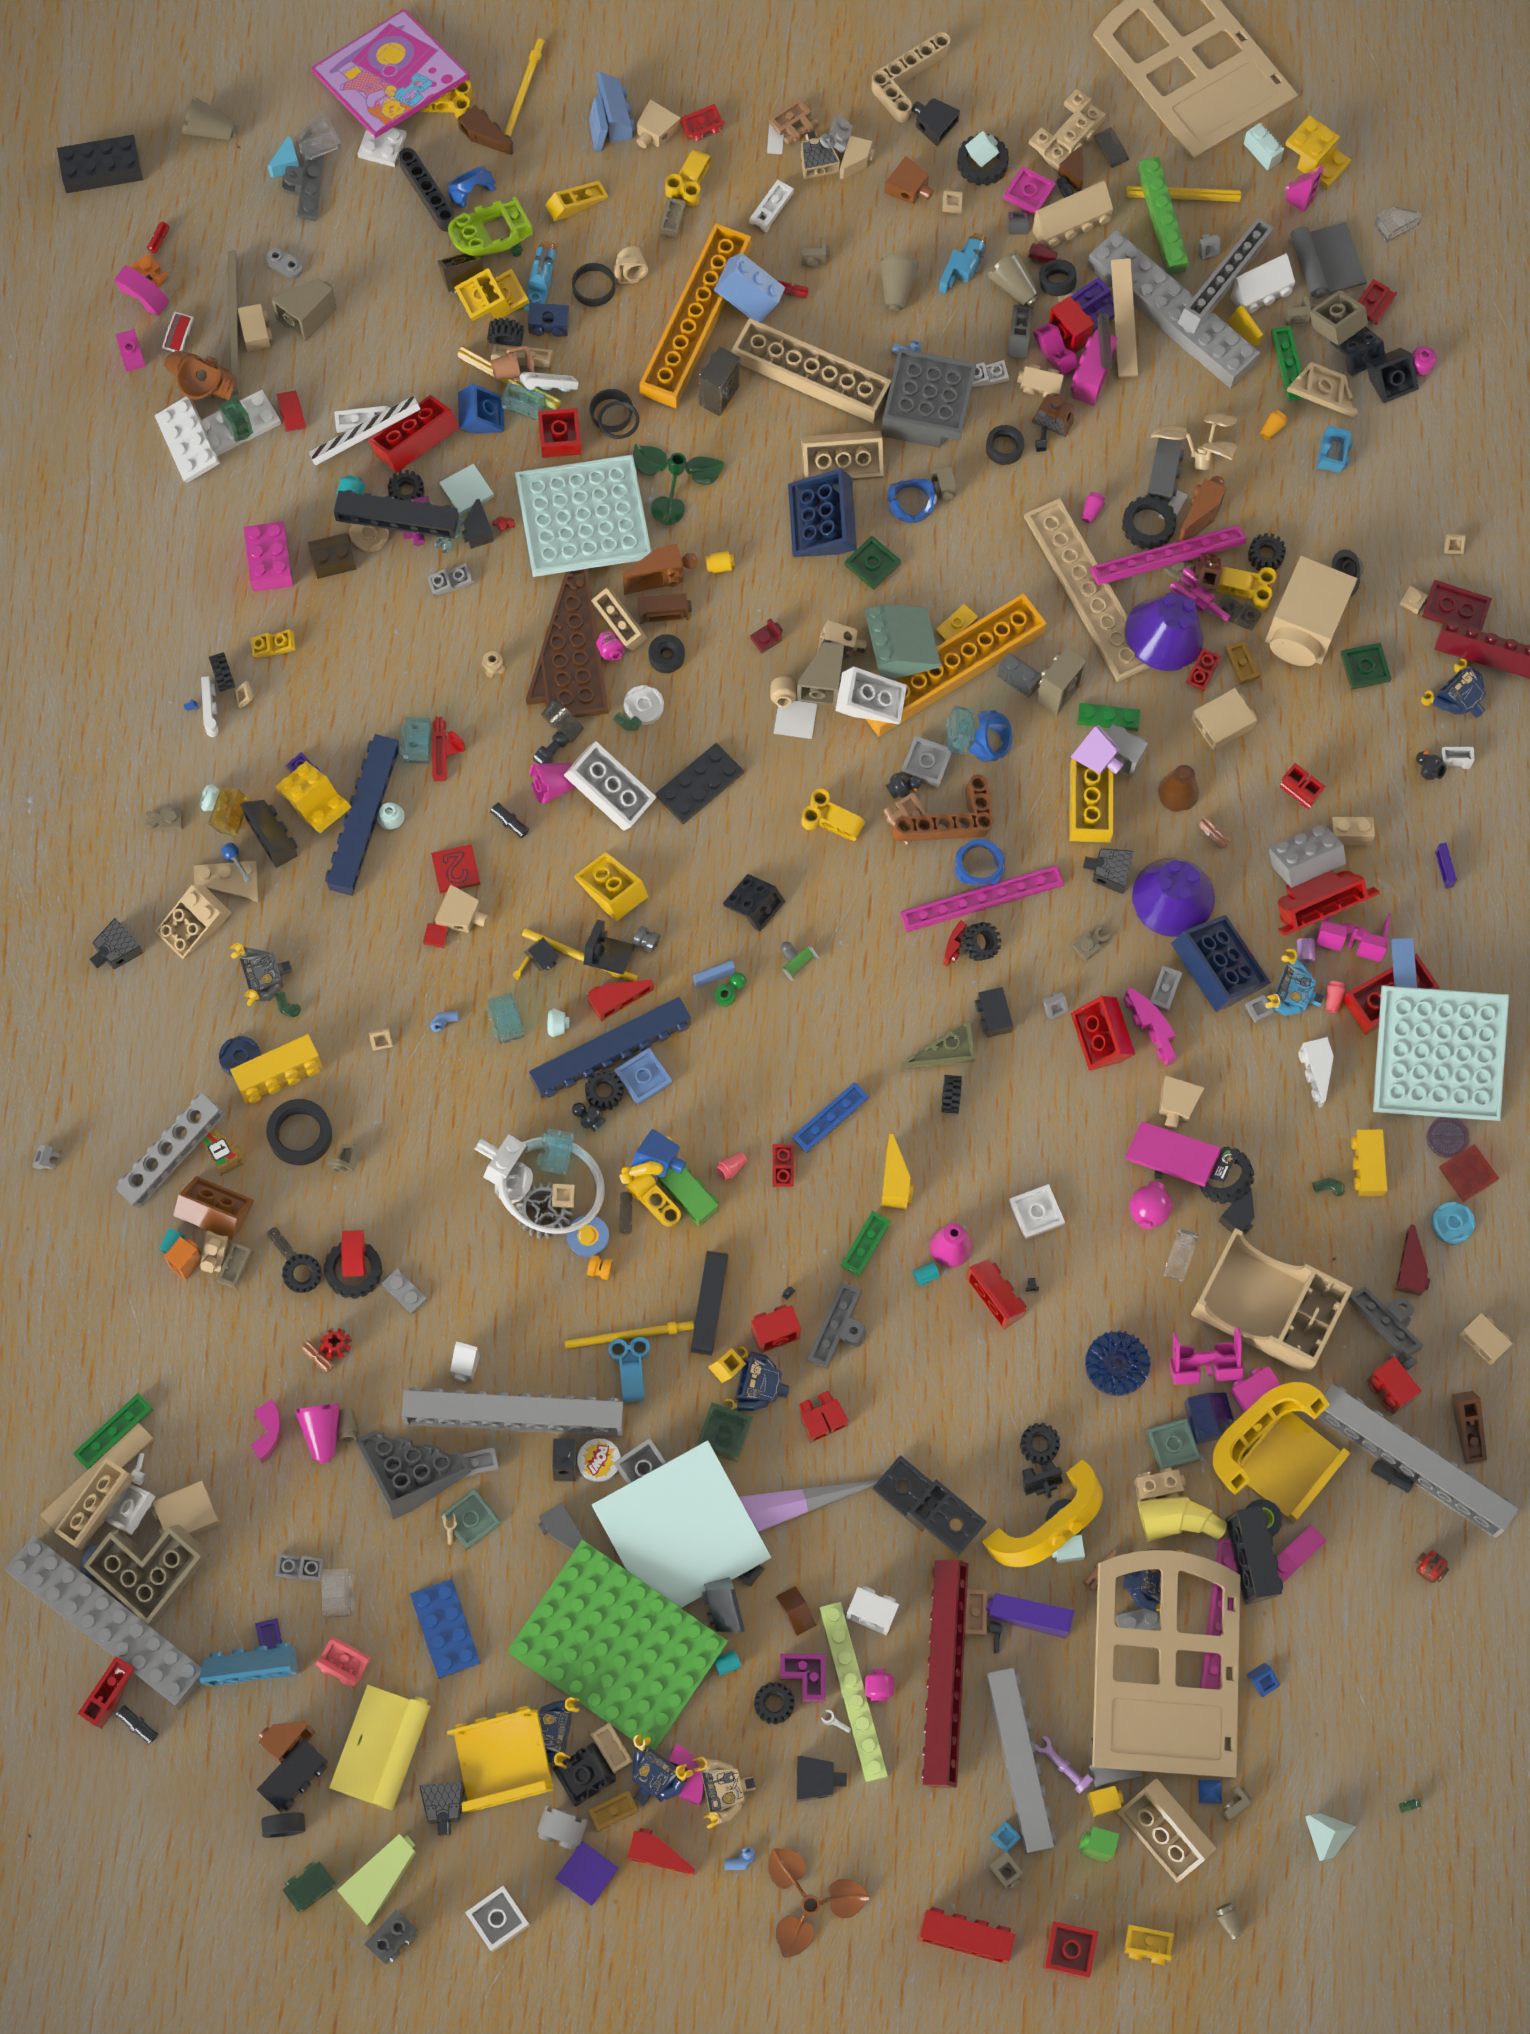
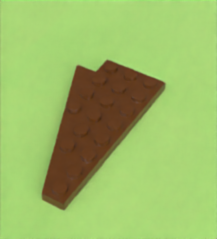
M588 569L565 572L526 697V705L546 703L548 721L609 713L601 655L596 644L598 634L593 602L591 601L592 593Z

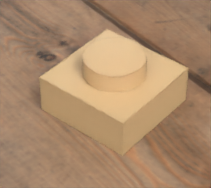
M944 191L942 212L961 213L963 192Z
M1410 586L1400 605L1418 614L1428 595Z
M553 1184L552 1207L574 1208L575 1185Z

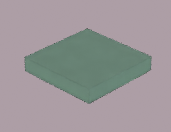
M1187 1417L1146 1429L1145 1432L1158 1470L1170 1467L1175 1468L1201 1460Z
M475 1488L440 1515L442 1518L443 1514H445L446 1519L449 1520L453 1518V1513L455 1514L457 1526L453 1529V1534L466 1551L502 1524Z

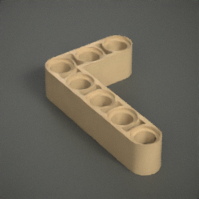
M940 32L873 73L871 90L896 121L900 123L908 122L911 118L912 110L910 99L899 88V85L949 54L951 40L947 33Z

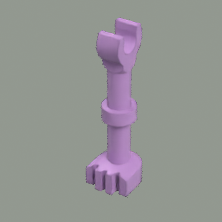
M1043 1736L1042 1740L1047 1746L1040 1748L1036 1744V1752L1048 1756L1059 1767L1058 1770L1061 1773L1064 1772L1076 1784L1075 1790L1082 1794L1092 1784L1094 1779L1088 1773L1082 1778L1070 1766L1071 1763L1068 1760H1064L1051 1747L1050 1739Z

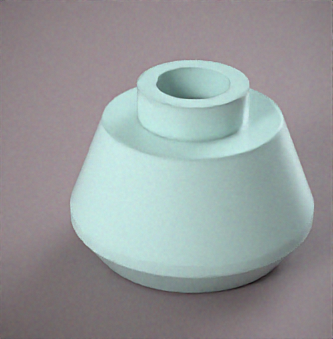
M213 784L207 785L200 801L202 810L217 811L219 807L222 808L225 802L223 792Z
M385 803L377 811V822L385 829L392 830L398 828L405 818L403 809L395 803Z
M551 1009L548 1012V1034L551 1037L564 1034L565 1029H569L570 1018L566 1017L565 1012Z

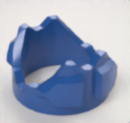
M481 166L465 172L450 181L447 185L449 188L447 192L453 203H456L458 207L464 208L468 193L473 190L474 185L480 184L486 190H492L493 192L496 190L494 186L496 181L491 171H488L485 166Z
M926 478L891 484L887 494V501L890 502V512L896 518L906 523L923 521L936 507L937 495L934 494V484ZM908 487L922 490L929 499L925 509L916 516L906 513L895 498L900 490Z
M995 710L981 711L978 714L980 726L975 732V738L968 751L983 762L997 761L999 758L1006 756L1010 751L1013 738L1012 728L1005 715ZM988 727L995 730L1003 742V745L995 752L991 749L988 742Z
M972 840L960 847L956 852L954 861L957 864L954 869L955 876L960 882L970 883L971 885L997 884L1004 875V853L988 840ZM978 846L988 849L997 865V870L985 878L971 876L962 865L965 855L971 849Z

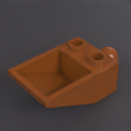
M1213 476L1210 480L1204 478L1202 485H1197L1191 502L1192 506L1181 528L1178 542L1193 538L1214 522L1227 488L1224 486L1225 482L1222 477Z
M677 544L656 548L622 574L624 595L664 586L673 587L683 583V566L687 569L695 568L698 563L697 556L693 553H687L681 559Z

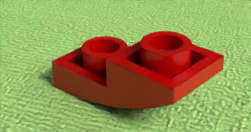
M296 390L277 393V401L285 431L305 429V420Z
M1202 648L1186 684L1205 691L1221 656Z
M962 920L958 922L949 937L944 956V965L946 967L950 962L954 963L961 955L959 952L960 943L962 942L961 937H965L962 933L967 928V924Z
M773 1144L772 1187H794V1144Z
M364 1230L342 1231L341 1256L343 1277L364 1276L366 1274Z

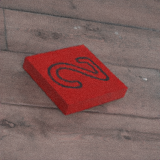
M472 844L431 853L440 893L447 892L450 885L458 889L480 885Z

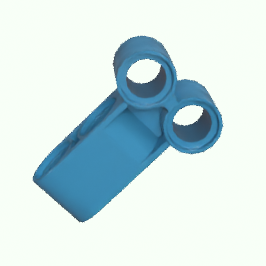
M643 1337L635 1338L632 1340L631 1345L628 1346L622 1339L613 1340L609 1345L610 1358L620 1363L623 1403L645 1401L641 1360L649 1356L650 1345L647 1339ZM643 1344L646 1350L643 1353H637L634 1350L635 1346ZM616 1346H621L625 1351L622 1355H615L612 1352Z

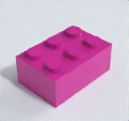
M1095 330L1093 337L1089 336L1085 353H1082L1079 368L1076 369L1071 386V390H1073L1072 399L1095 406L1114 358L1118 337Z
M284 521L243 527L253 592L293 586Z

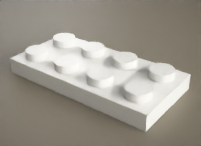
M263 390L201 420L217 456L281 425V420Z
M184 397L155 415L183 481L188 483L220 464L191 398Z

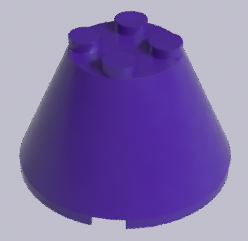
M1168 593L1165 596L1143 601L1132 609L1125 623V638L1128 646H1131L1136 653V657L1141 662L1157 670L1176 671L1192 664L1197 659L1202 650L1204 638L1196 603L1193 599L1180 594Z
M1165 858L1149 864L1140 872L1133 886L1132 903L1138 918L1150 930L1164 936L1178 937L1184 930L1208 921L1214 908L1215 893L1209 877L1197 865L1179 858Z

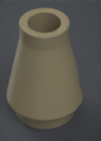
M344 1408L339 1410L337 1437H339L340 1442H353L357 1439L358 1430L352 1415V1409Z
M1232 1903L1222 1905L1215 1910L1216 1918L1231 1939L1238 1938L1244 1934L1241 1929L1237 1909L1233 1907Z

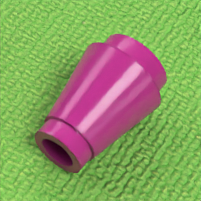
M1091 492L1086 498L1081 519L1086 523L1092 524L1104 507L1105 498L1098 493Z

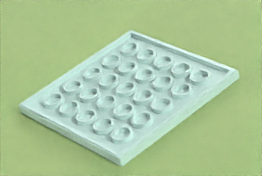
M633 455L515 472L533 577L640 561L651 553Z
M1382 986L1373 1112L1500 1121L1509 995Z

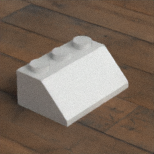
M1287 254L1235 278L1230 298L1236 308L1242 305L1249 314H1252L1258 308L1264 305L1268 306L1280 297L1285 298L1292 293L1295 280Z

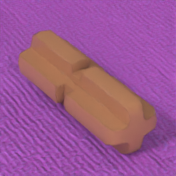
M1205 817L1200 821L1199 827L1208 836L1211 835V839L1220 848L1228 845L1229 838L1220 829L1217 830V826L1209 818Z
M307 1341L302 1346V1350L312 1360H315L314 1362L325 1373L332 1370L334 1364L323 1353L321 1354L320 1350L311 1341Z

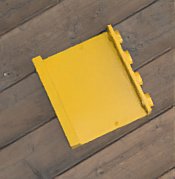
M1289 1412L1279 1418L1258 1441L1256 1440L1247 1449L1249 1452L1245 1457H1241L1240 1466L1251 1479L1247 1486L1263 1499L1275 1503L1281 1513L1295 1523L1350 1455V1452L1345 1448L1340 1451L1293 1412Z
M529 1706L516 1708V1712L509 1714L508 1711L495 1714L496 1718L488 1720V1717L475 1720V1724L471 1725L460 1723L454 1725L453 1730L447 1731L448 1735H454L460 1762L467 1798L466 1802L461 1803L463 1812H474L554 1790L538 1710L529 1709Z

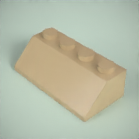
M1101 181L1037 210L1032 232L1038 242L1048 248H1053L1064 240H1071L1082 232H1089L1095 226L1108 223L1112 218L1113 206L1105 181Z
M880 431L801 437L804 479L840 468L849 474L852 479L884 476L883 441Z
M106 1458L54 1532L82 1551L90 1543L97 1529L102 1526L109 1512L117 1505L121 1495L129 1488L134 1476Z
M1157 1778L1117 1812L1176 1883L1181 1881L1217 1849Z

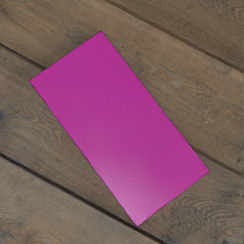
M1141 1121L1125 1158L1136 1164L1205 1187L1221 1153V1148Z

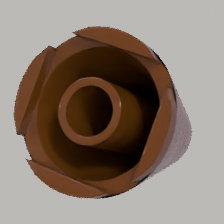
M1178 766L1160 782L1158 793L1164 807L1171 811L1179 812L1181 810H1189L1196 804L1199 797V787L1195 772L1190 766Z

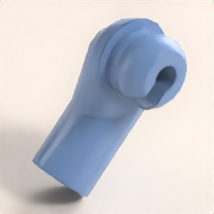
M913 341L907 347L894 343L891 352L898 354L899 348L920 352L921 343Z
M458 1011L439 1012L430 1023L431 1029L434 1032H440L448 1022L458 1021Z
M94 1544L89 1545L81 1558V1573L90 1579L94 1578V1576L83 1566L98 1548Z
M746 1846L742 1849L737 1859L725 1858V1870L747 1869L754 1861V1849Z

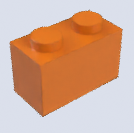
M179 1237L164 1255V1258L172 1270L187 1280L201 1262V1251L197 1248V1244L189 1238L185 1241Z

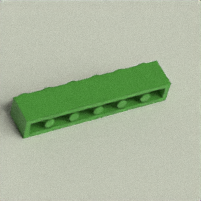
M1159 156L1140 160L1137 172L1165 272L1169 275L1186 272L1189 262Z

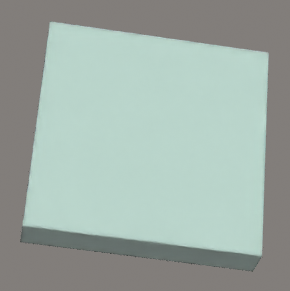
M474 464L439 482L440 487L453 507L458 508L459 516L470 511L476 499H480L483 504L494 498L493 492Z

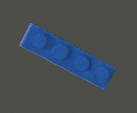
M854 1082L795 1133L792 1139L808 1153L869 1099V1096Z

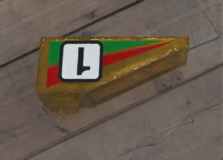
M195 1117V1122H198L200 1119ZM212 1129L202 1140L220 1176L243 1165L240 1158L244 1155L239 1146L234 1147L231 1140L215 1129Z

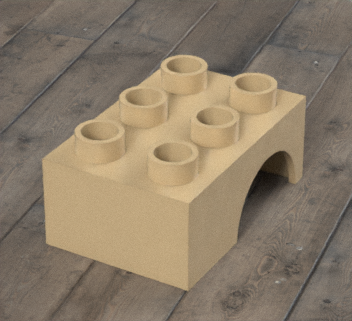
M1235 1228L1191 1315L1233 1337L1234 1328L1239 1327L1241 1341L1308 1375L1317 1363L1353 1287L1307 1264L1294 1266L1275 1260L1250 1245L1243 1237V1232Z

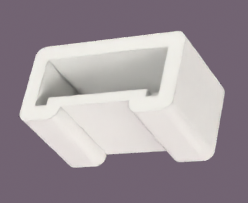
M1442 747L1438 756L1441 758L1442 763L1446 764L1447 768L1462 767L1463 769H1470L1474 762V748Z

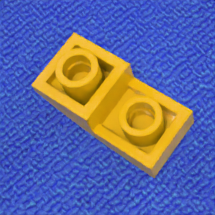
M290 629L273 635L267 632L250 638L252 657L254 658L274 656L296 650L294 632Z

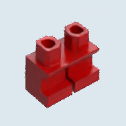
M1296 763L1282 777L1281 781L1283 782L1280 785V788L1285 793L1292 796L1307 809L1316 802L1326 787L1312 775L1309 777V773Z
M829 1391L818 1395L821 1406L815 1409L810 1399L799 1404L802 1414L801 1421L806 1428L811 1443L828 1436L829 1432L832 1434L849 1425V1420L837 1399L834 1400Z

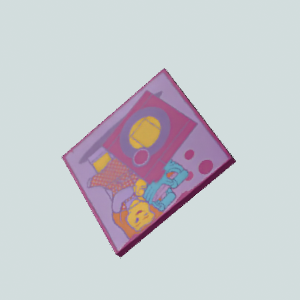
M405 9L311 67L315 76L375 138L470 79L466 70Z

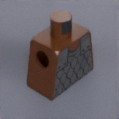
M1046 394L1032 422L1041 427L1046 426L1048 430L1066 437L1074 422L1073 405L1064 401L1060 396Z

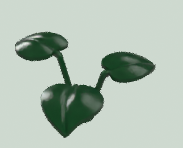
M635 444L633 451L635 466L641 473L653 476L658 470L663 471L669 466V471L673 475L669 498L665 496L658 497L652 502L651 506L653 516L664 525H673L680 521L684 515V503L679 499H673L677 476L681 475L684 469L687 474H692V479L696 483L709 485L717 480L724 466L723 461L709 457H695L686 462V457L681 453H674L667 459L666 454L661 449L652 446Z

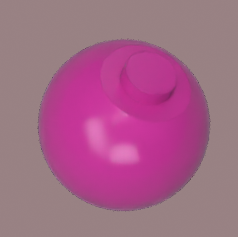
M1150 1181L1148 1186H1143L1134 1192L1130 1199L1129 1209L1131 1216L1140 1227L1151 1229L1161 1226L1169 1219L1172 1212V1201L1169 1194L1165 1191L1164 1184L1158 1181Z

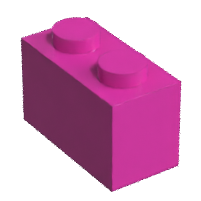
M1269 1366L1264 1369L1258 1367L1250 1373L1252 1375L1246 1380L1244 1378L1239 1379L1232 1384L1234 1388H1232L1230 1394L1243 1413L1265 1393L1281 1385Z

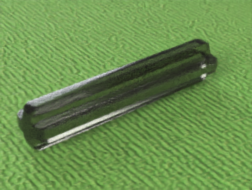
M1105 313L1099 314L1097 318L1101 367L1103 369H1110L1113 364L1109 316Z

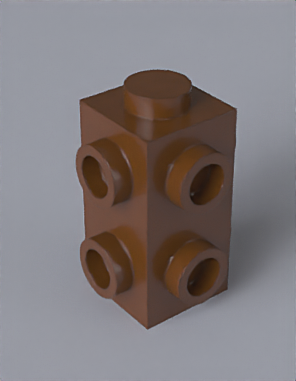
M1201 554L1199 560H1195L1193 567L1195 572L1194 578L1198 579L1197 586H1201L1203 590L1207 591L1211 589L1217 590L1222 573L1221 560L1215 554Z

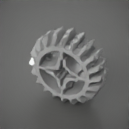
M539 1182V1188L532 1184V1191H528L526 1197L520 1200L522 1203H516V1208L519 1209L518 1212L529 1221L531 1220L527 1216L528 1206L536 1212L533 1223L543 1227L564 1228L562 1224L569 1226L570 1221L567 1218L573 1217V1213L570 1212L573 1208L562 1207L560 1215L552 1208L553 1189L551 1182L547 1183V1187H543V1183ZM546 1196L542 1201L535 1200L537 1197ZM544 1207H548V1213L541 1214L540 1209L543 1208L544 1210ZM517 1220L519 1225L524 1224L521 1221ZM546 1220L555 1221L549 1225H542ZM525 1224L522 1227L524 1232L529 1230L530 1236L537 1232L538 1239H541L542 1234H545L546 1239L550 1238L549 1233L535 1230Z

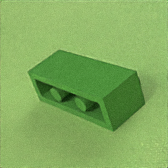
M687 1165L681 1174L670 1169L665 1177L657 1176V1181L698 1227L718 1212L717 1203L719 1201L712 1193L708 1194L703 1189L705 1186L699 1178L696 1177L694 1179L689 1173L691 1170Z
M1093 1826L1081 1835L1078 1848L1082 1849L1080 1855L1107 1863L1114 1857L1120 1834Z

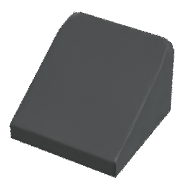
M1008 212L1009 233L1028 234V212Z

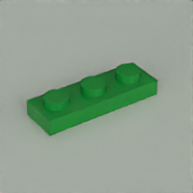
M1079 703L1077 725H1099L1100 727L1110 728L1113 724L1121 726L1126 730L1138 731L1140 709Z
M872 1211L844 1258L841 1267L860 1277L891 1221Z

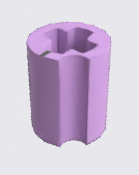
M1300 938L1297 940V958L1302 964L1315 962V940L1313 938Z

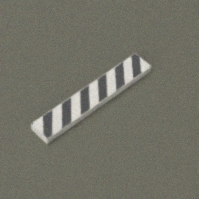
M412 396L309 451L313 463L318 465L420 410L417 400Z

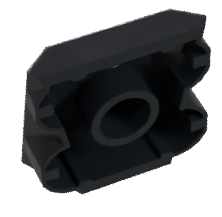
M595 1743L580 1748L570 1759L563 1760L562 1764L567 1766L566 1769L558 1765L553 1767V1771L574 1806H578L616 1782V1774L613 1773Z

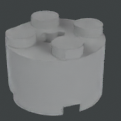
M545 1805L537 1828L538 1838L549 1842L554 1841V1839L559 1840V1845L568 1849H575L576 1846H580L588 1819L584 1818L580 1821L581 1816L560 1808H557V1810L552 1808V1811H550L552 1806Z

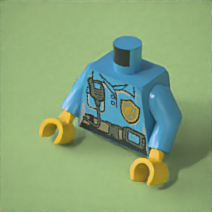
M1286 949L1289 957L1287 955L1282 956V961L1289 962V965L1286 964L1275 994L1267 996L1271 1002L1266 1003L1265 1006L1267 1008L1273 1007V1009L1284 1016L1304 1012L1308 1003L1320 1007L1324 995L1313 991L1316 980L1313 979L1311 973L1297 958V952L1294 949Z

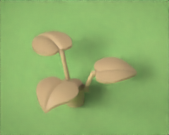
M1219 413L1206 415L1204 421L1212 424L1209 441L1203 444V446L1198 447L1196 451L1190 434L1186 432V428L1180 426H1162L1151 434V438L1160 437L1172 440L1187 438L1192 452L1191 456L1195 457V468L1207 470L1211 467V452L1233 460L1234 454L1237 451L1236 444L1225 441L1212 443L1217 425L1224 427L1234 425L1237 422V417Z

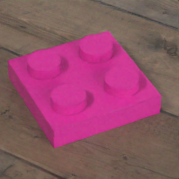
M1022 166L1004 193L1003 199L1035 215L1036 211L1042 209L1056 183Z

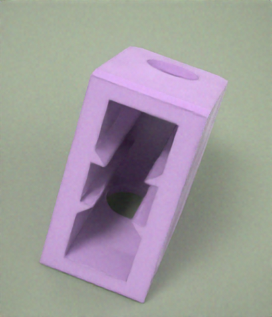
M1099 725L1093 728L1071 756L1074 760L1099 774L1106 768L1117 774L1123 767V764L1115 758L1120 748Z

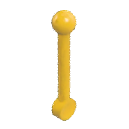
M528 956L520 968L513 972V977L516 980L522 977L521 972L530 960Z

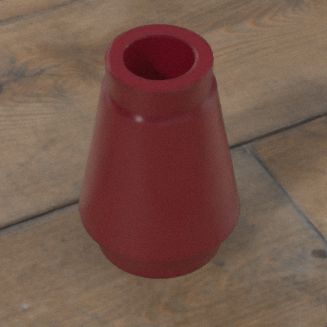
M1037 242V244H1031L1028 258H1031L1032 261L1047 263L1051 260H1056L1058 253Z

